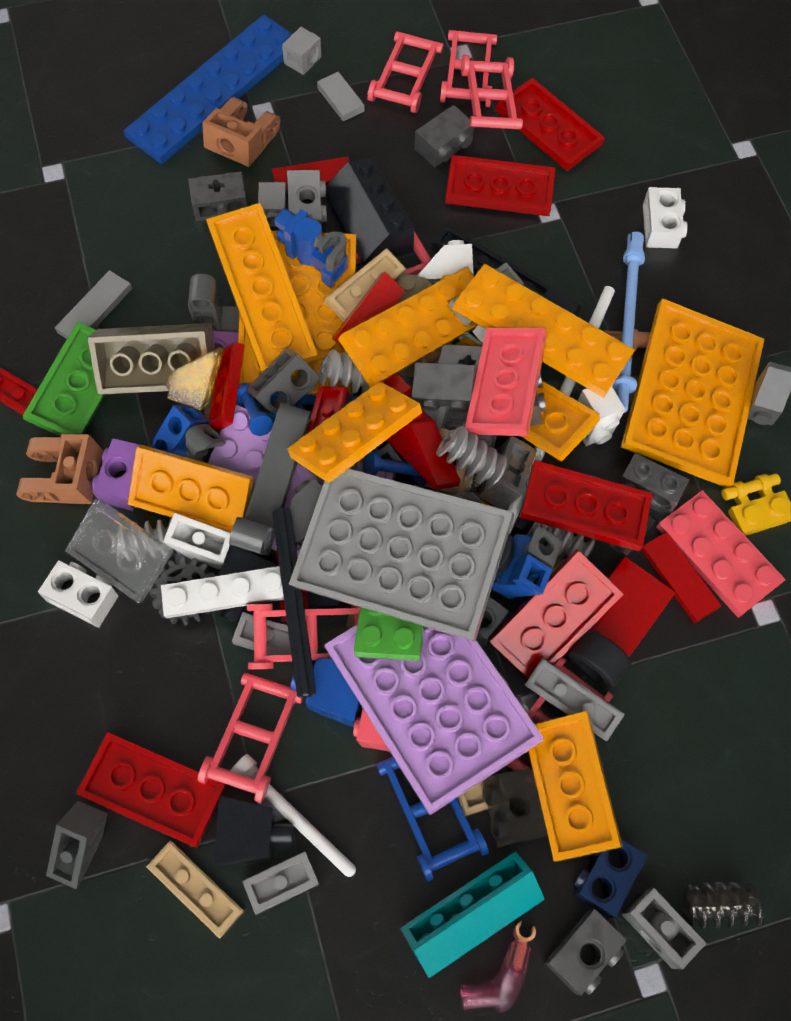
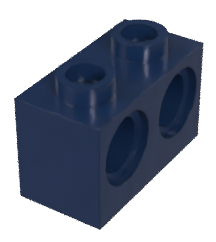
M622 839L623 847L613 849L622 856L620 868H615L609 863L608 853L610 850L590 854L594 858L588 869L582 867L573 885L578 887L573 896L608 918L617 917L648 856ZM595 879L603 881L607 887V893L603 899L597 898L592 892V883Z

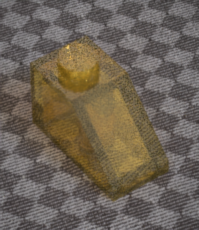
M219 347L176 369L174 372L172 371L166 384V388L170 389L167 399L199 410L207 407L210 404L225 349Z

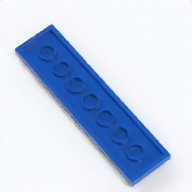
M263 14L124 129L125 138L160 164H163L203 130L202 122L215 108L221 109L232 97L237 99L242 97L284 61L282 44L292 33Z

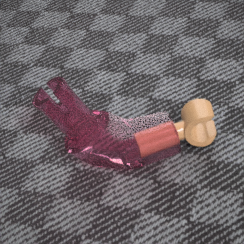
M522 921L514 926L513 935L516 940L509 944L502 967L491 984L461 985L463 1010L494 1007L495 1011L498 1010L501 1013L512 1007L527 975L532 952L527 942L534 939L536 935L534 925L530 928L528 938H524L519 932Z

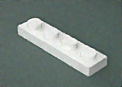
M279 566L161 585L163 612L166 618L284 600Z

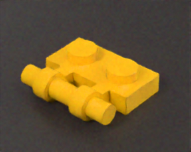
M777 473L758 475L754 480L745 483L742 481L735 482L731 487L721 491L725 501L734 498L737 505L731 507L728 513L735 526L745 536L791 522V502L785 490L774 494L771 488L781 483ZM758 491L761 498L750 501L747 494Z

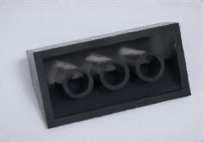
M370 155L348 161L326 186V197L345 233L356 234V253L363 266L367 265L386 248L394 256L413 251L415 227L374 156Z

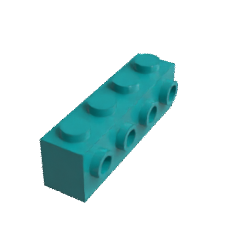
M515 851L400 929L428 978H430L545 900L533 871Z

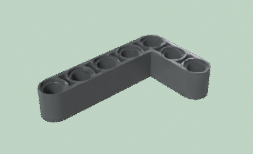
M207 274L193 275L190 278L188 308L193 324L212 323L213 331L239 332V310L237 306H222L215 278Z
M285 403L280 404L245 518H236L230 534L229 545L262 555H269L275 539L272 512L278 508H284L297 466V462L290 458L287 448L306 435L311 411Z

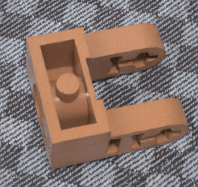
M232 97L221 109L215 108L202 122L204 148L249 167L276 136L280 127V117L266 111L255 123L249 121L246 123L243 120L247 113V103Z
M61 434V437L31 438L26 455L40 462H57L56 470L52 472L51 478H21L16 495L30 502L92 504L94 497L92 481L94 476L99 474L104 450L89 434Z

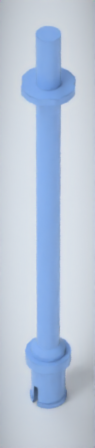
M632 232V235L628 234L627 250L623 254V262L628 266L622 342L633 348L638 270L639 266L645 261V253L643 251L644 235L641 232ZM632 357L612 385L625 408L624 413L628 411L629 394L633 393L637 387V381L631 377Z

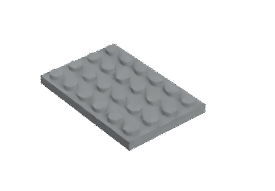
M347 469L330 483L324 481L289 585L475 642L515 515L513 512Z

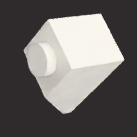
M463 240L449 241L448 245H444L418 276L426 278L432 284H436L444 275H452L467 266L474 275L472 244H464Z
M174 513L163 543L191 560L196 558L202 564L206 563L208 566L221 570L230 546L229 539L231 533Z

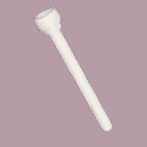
M246 754L230 771L255 779L259 769L256 767L257 762L249 754ZM269 784L265 799L345 876H353L356 872L355 865Z

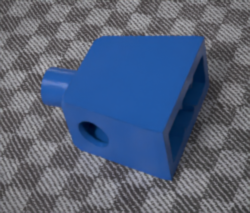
M316 659L313 669L316 695L306 698L307 708L340 723L354 727L360 707L359 701L332 659ZM293 674L291 681V689L296 690L295 678Z

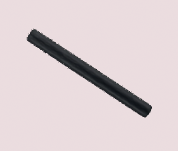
M278 508L272 512L296 693L298 698H308L316 695L303 594L302 589L289 585L298 559L292 515L289 508Z

